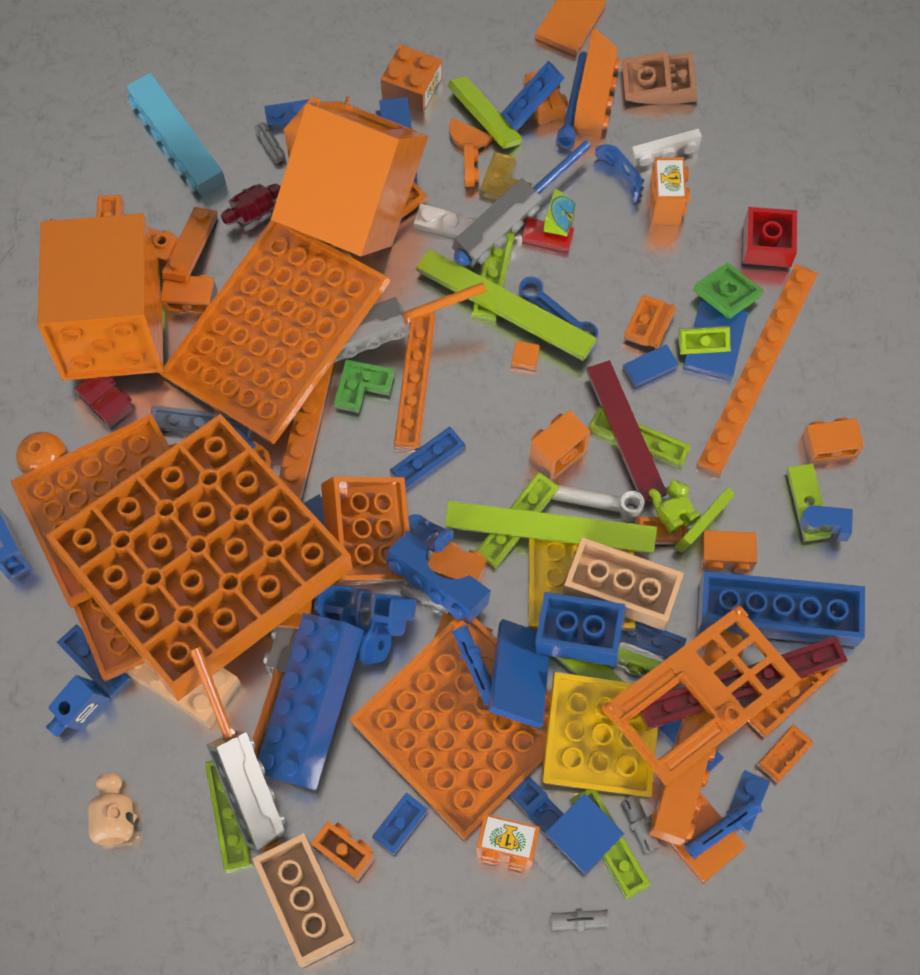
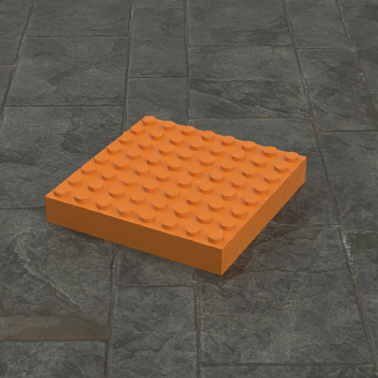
M221 414L46 535L53 550L177 701L202 684L190 649L196 646L201 647L212 676L353 569L351 556Z

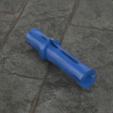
M464 625L452 631V634L461 651V660H465L484 702V706L487 707L490 703L492 680L480 656L482 652L480 647H476L468 625Z
M750 797L749 800L736 809L726 811V816L685 843L684 847L689 855L696 859L697 856L717 844L734 830H741L744 823L758 813L763 812L756 799Z

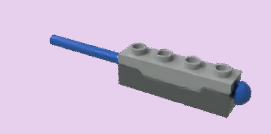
M586 140L581 143L533 188L523 178L514 184L455 238L451 247L455 251V262L460 266L469 265L471 268L477 263L483 264L491 255L489 251L494 247L499 249L507 241L506 236L511 231L515 234L524 225L522 221L527 216L531 219L537 214L542 200L539 194L591 148V144Z

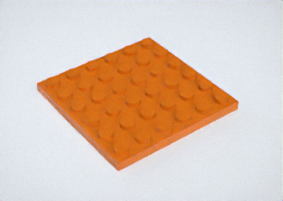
M152 414L57 458L45 468L34 469L10 481L70 608L92 598V596L53 550L46 535L170 449Z
M455 618L359 709L349 721L453 830L465 840L482 823L484 814L490 815L543 762L551 692L546 688L544 721L540 728L489 712V706H484V702L465 660H461V651L452 634V631L468 624ZM475 618L468 625V629L476 647L479 646L482 651L480 656L492 680L497 639Z

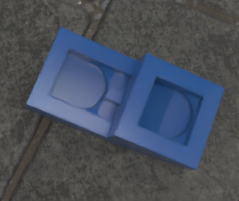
M528 775L509 796L535 826L540 827L543 835L549 839L545 832L564 813Z

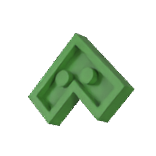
M346 360L334 408L359 413L365 391L389 395L395 370Z

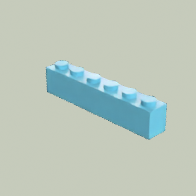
M149 73L127 85L129 93L127 100L133 109L137 108L139 110L138 114L144 125H150L152 128L150 131L157 142L161 141L163 143L162 148L167 157H173L176 161L174 165L181 175H186V181L193 192L197 190L203 198L226 185L222 169L153 75Z

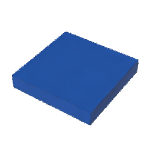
M585 793L545 832L549 839L584 875L625 834Z

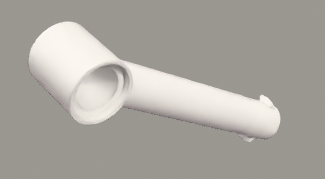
M533 478L525 479L523 491ZM558 485L559 490L552 497V500L619 512L621 518L626 522H635L634 519L642 517L644 498L636 491H628L622 497ZM634 504L638 508L630 510L626 507V505Z

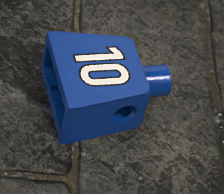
M75 675L49 705L48 709L55 717L46 725V728L56 737L67 727L79 730L111 698L95 681Z

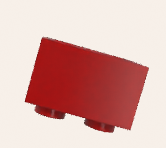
M748 207L743 229V264L792 267L797 254V210Z

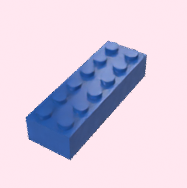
M704 571L700 579L697 627L699 632L705 631L732 611L735 606L740 605L765 638L818 643L837 637L840 645L858 646L865 638V586ZM736 623L725 630L736 635L747 636Z
M303 613L258 760H260L265 769V776L309 789H317L364 630L347 622Z

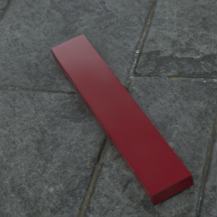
M608 360L587 367V375L637 492L643 496L644 503L653 501L649 495V490L656 489L661 497L666 496L665 486L611 361Z

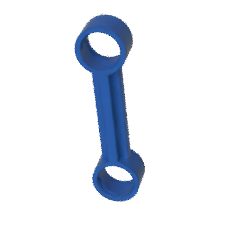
M526 277L520 282L519 297L534 305L536 304L541 309L581 330L591 332L598 339L597 327L591 322L578 321L544 293L543 283L540 279ZM527 286H534L539 289V293L535 296H528L522 290Z

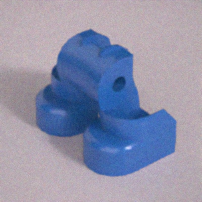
M331 585L315 597L314 610L317 616L347 622L364 630L355 661L359 658L362 663L369 665L383 662L387 658L391 648V635L402 636L404 634L406 621L414 619L417 599L392 594L373 593L372 590ZM371 608L372 615L369 624H363L362 612H368Z

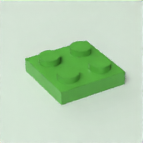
M728 262L697 282L693 289L696 294L728 319L761 298L764 291Z

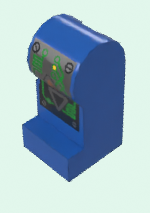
M810 506L800 518V527L809 534H815L819 531L836 533V540L848 541L852 534L853 509Z

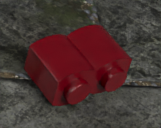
M111 376L87 378L74 389L81 400L109 429L133 410L130 404L132 401L131 397L124 389L119 391L114 387L116 382Z

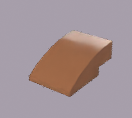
M668 51L622 59L626 101L644 104H679L698 101L695 62L692 52L669 56Z

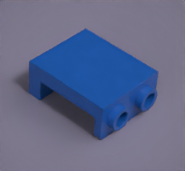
M0 508V539L4 547L0 548V571L10 579L32 566L7 515Z

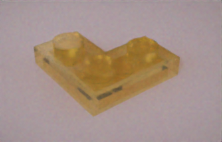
M498 152L493 153L480 187L479 195L498 200L519 181L518 179L511 178L516 165V157Z

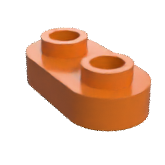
M464 143L465 187H475V182H479V167L474 168V162H478V147L473 148V143Z

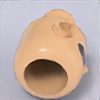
M115 773L103 774L97 778L96 788L99 791V796L94 797L88 804L89 837L92 842L99 845H114L128 841L133 835V823L137 818V815L133 813L132 798L119 793L122 787V779Z

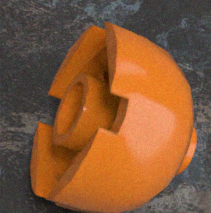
M39 431L29 434L21 441L17 447L15 457L19 470L22 474H26L34 469H42L49 466L57 458L68 454V449L56 435L50 432Z

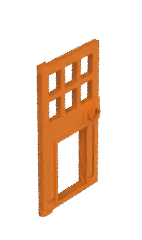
M737 605L732 611L610 702L601 706V709L609 720H613L666 786L797 684L801 678L752 623L745 610L740 605ZM736 623L748 637L734 648H731L720 634ZM713 640L725 655L708 666L698 655L697 651ZM754 643L766 658L749 669L737 654ZM728 661H731L742 676L726 687L714 672ZM769 664H772L783 679L767 690L755 675ZM682 681L712 718L658 759L628 721ZM749 682L760 697L746 708H743L732 693L744 683Z

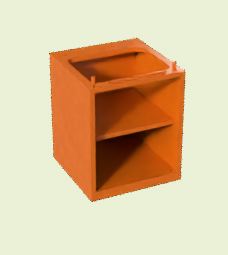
M347 96L345 102H320L321 99L317 98L316 102L306 103L271 220L359 256L391 247L429 135L348 104L350 97Z
M144 213L66 220L50 218V221L40 222L37 325L61 380L163 372L162 303L160 301L162 294V272Z

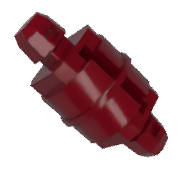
M257 184L243 189L242 192L229 200L231 208L222 212V221L226 225H231L237 221L246 225L257 219L260 220L262 216L274 209L275 204L273 200L277 199L281 186L279 184H271L265 187Z

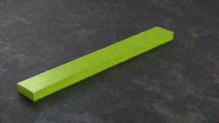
M428 249L416 266L417 272L454 292L483 282L487 292L468 298L469 300L582 361L585 360L596 343V337L431 249Z
M448 501L445 528L577 545L580 544L583 537L617 550L654 554L657 530L655 526Z

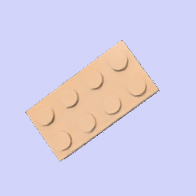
M582 537L564 585L563 595L625 604L626 618L664 631L684 573Z
M147 663L140 664L136 668L125 672L209 729L215 723L216 717L203 684L177 701ZM222 668L212 675V678L225 709L241 686V683L237 676Z
M304 833L252 858L300 967L303 968L354 942Z

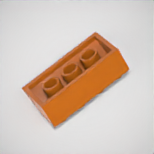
M592 29L576 105L574 131L578 135L601 138L602 129L607 130L609 116L605 114L606 110H611L613 96L609 95L610 91H615L617 77H613L614 72H619L621 58H617L618 48L596 29Z

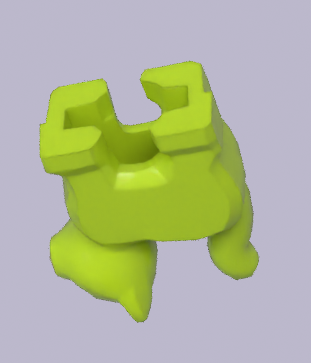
M671 479L670 485L665 487L671 499L662 501L661 495L656 489L649 490L657 516L666 526L669 534L679 531V526L684 524L685 528L693 525L701 517L700 512L694 510L692 502L688 499L690 488L687 484Z

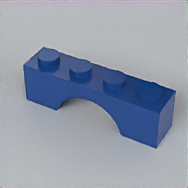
M407 531L388 549L386 565L393 573L400 574L408 580L412 587L420 589L427 594L435 604L442 605L449 610L454 618L462 620L469 625L488 605L491 590L470 575L460 579H447L437 575L431 570L426 561L428 545Z

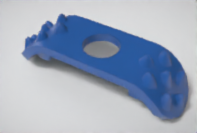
M609 144L598 146L595 150V156L600 160L607 161L610 165H616L633 186L631 188L634 193L633 202L637 203L643 196L640 192L644 190L642 184L645 180L642 179L640 173L618 147ZM624 164H625V165L627 166V168L629 169L630 174L627 172V170H626Z
M418 514L408 516L410 532L428 545V550L436 554L444 552V546H449V541H453L454 531L452 529H445ZM438 532L435 540L428 543L430 537Z

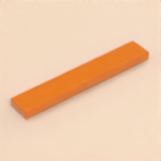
M433 312L415 318L409 324L411 333L408 334L394 449L416 451L420 448L436 313Z

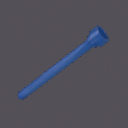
M584 51L578 57L564 126L557 132L556 142L563 147H571L575 142L576 133L573 124L587 53Z

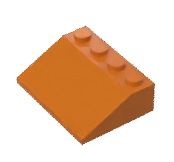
M333 476L323 482L321 490L325 528L350 554L353 567L351 571L332 585L355 586L405 581L404 577L393 573L386 565L388 549L407 531L410 532L404 477Z

